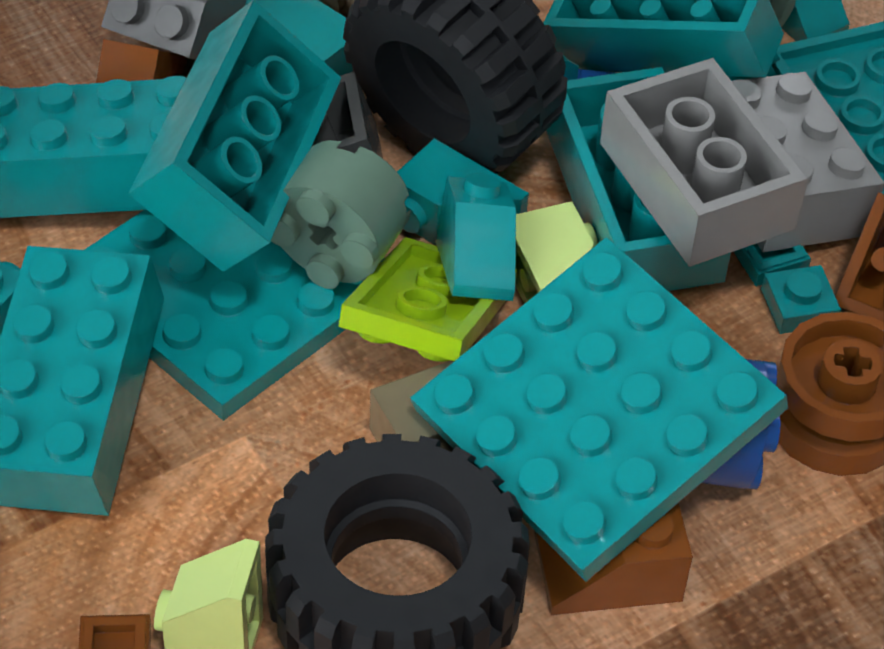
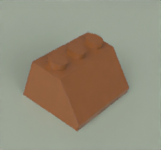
M679 503L587 582L534 530L551 615L683 602L693 556Z

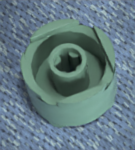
M327 140L313 145L283 191L289 196V200L271 239V242L281 246L295 262L306 269L307 276L312 282L327 289L336 288L340 282L352 283L362 281L370 274H373L410 217V211L406 212L404 203L409 194L404 181L396 170L373 151L361 146L355 153L338 149L337 147L341 141Z

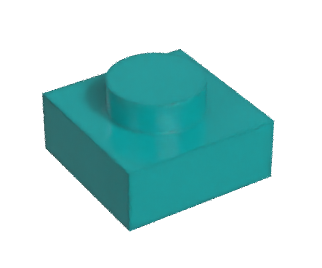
M821 265L764 273L761 291L779 334L791 333L800 323L820 314L841 312V308Z

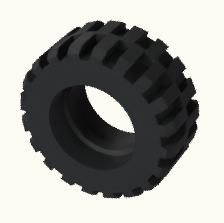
M355 0L349 8L343 33V39L346 41L344 47L346 62L352 64L353 71H355L373 114L378 113L386 123L384 127L394 137L399 136L407 144V149L415 155L435 138L497 174L499 171L505 170L558 120L566 100L568 78L564 77L566 64L563 53L556 50L555 42L557 38L550 25H544L538 16L540 10L532 0Z
M382 434L381 441L366 443L363 437L344 443L343 452L334 455L331 450H328L310 461L309 474L301 470L284 486V498L274 503L268 518L269 533L265 536L268 608L271 620L277 623V635L284 648L501 649L510 645L518 629L519 615L523 611L530 542L528 528L522 523L523 511L515 495L509 491L501 494L498 486L505 481L487 465L482 469H478L474 464L476 457L457 446L452 452L440 448V440L420 436L419 442L402 441V434ZM403 539L415 541L435 549L454 565L457 572L441 585L422 593L385 595L356 585L346 578L336 566L346 555L365 544L379 540Z

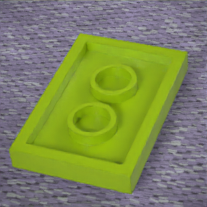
M404 237L378 265L374 273L370 274L342 303L338 327L357 332L360 337L369 342L379 344L391 342L417 350L422 357L432 361H455L469 350L506 300L452 296L437 246ZM515 269V282L518 269Z

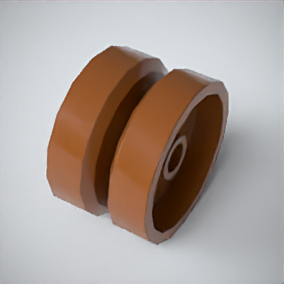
M852 312L820 314L800 323L785 340L777 374L776 386L787 395L788 409L780 415L781 427L778 443L790 457L812 470L833 475L867 474L883 466L884 322L875 317Z

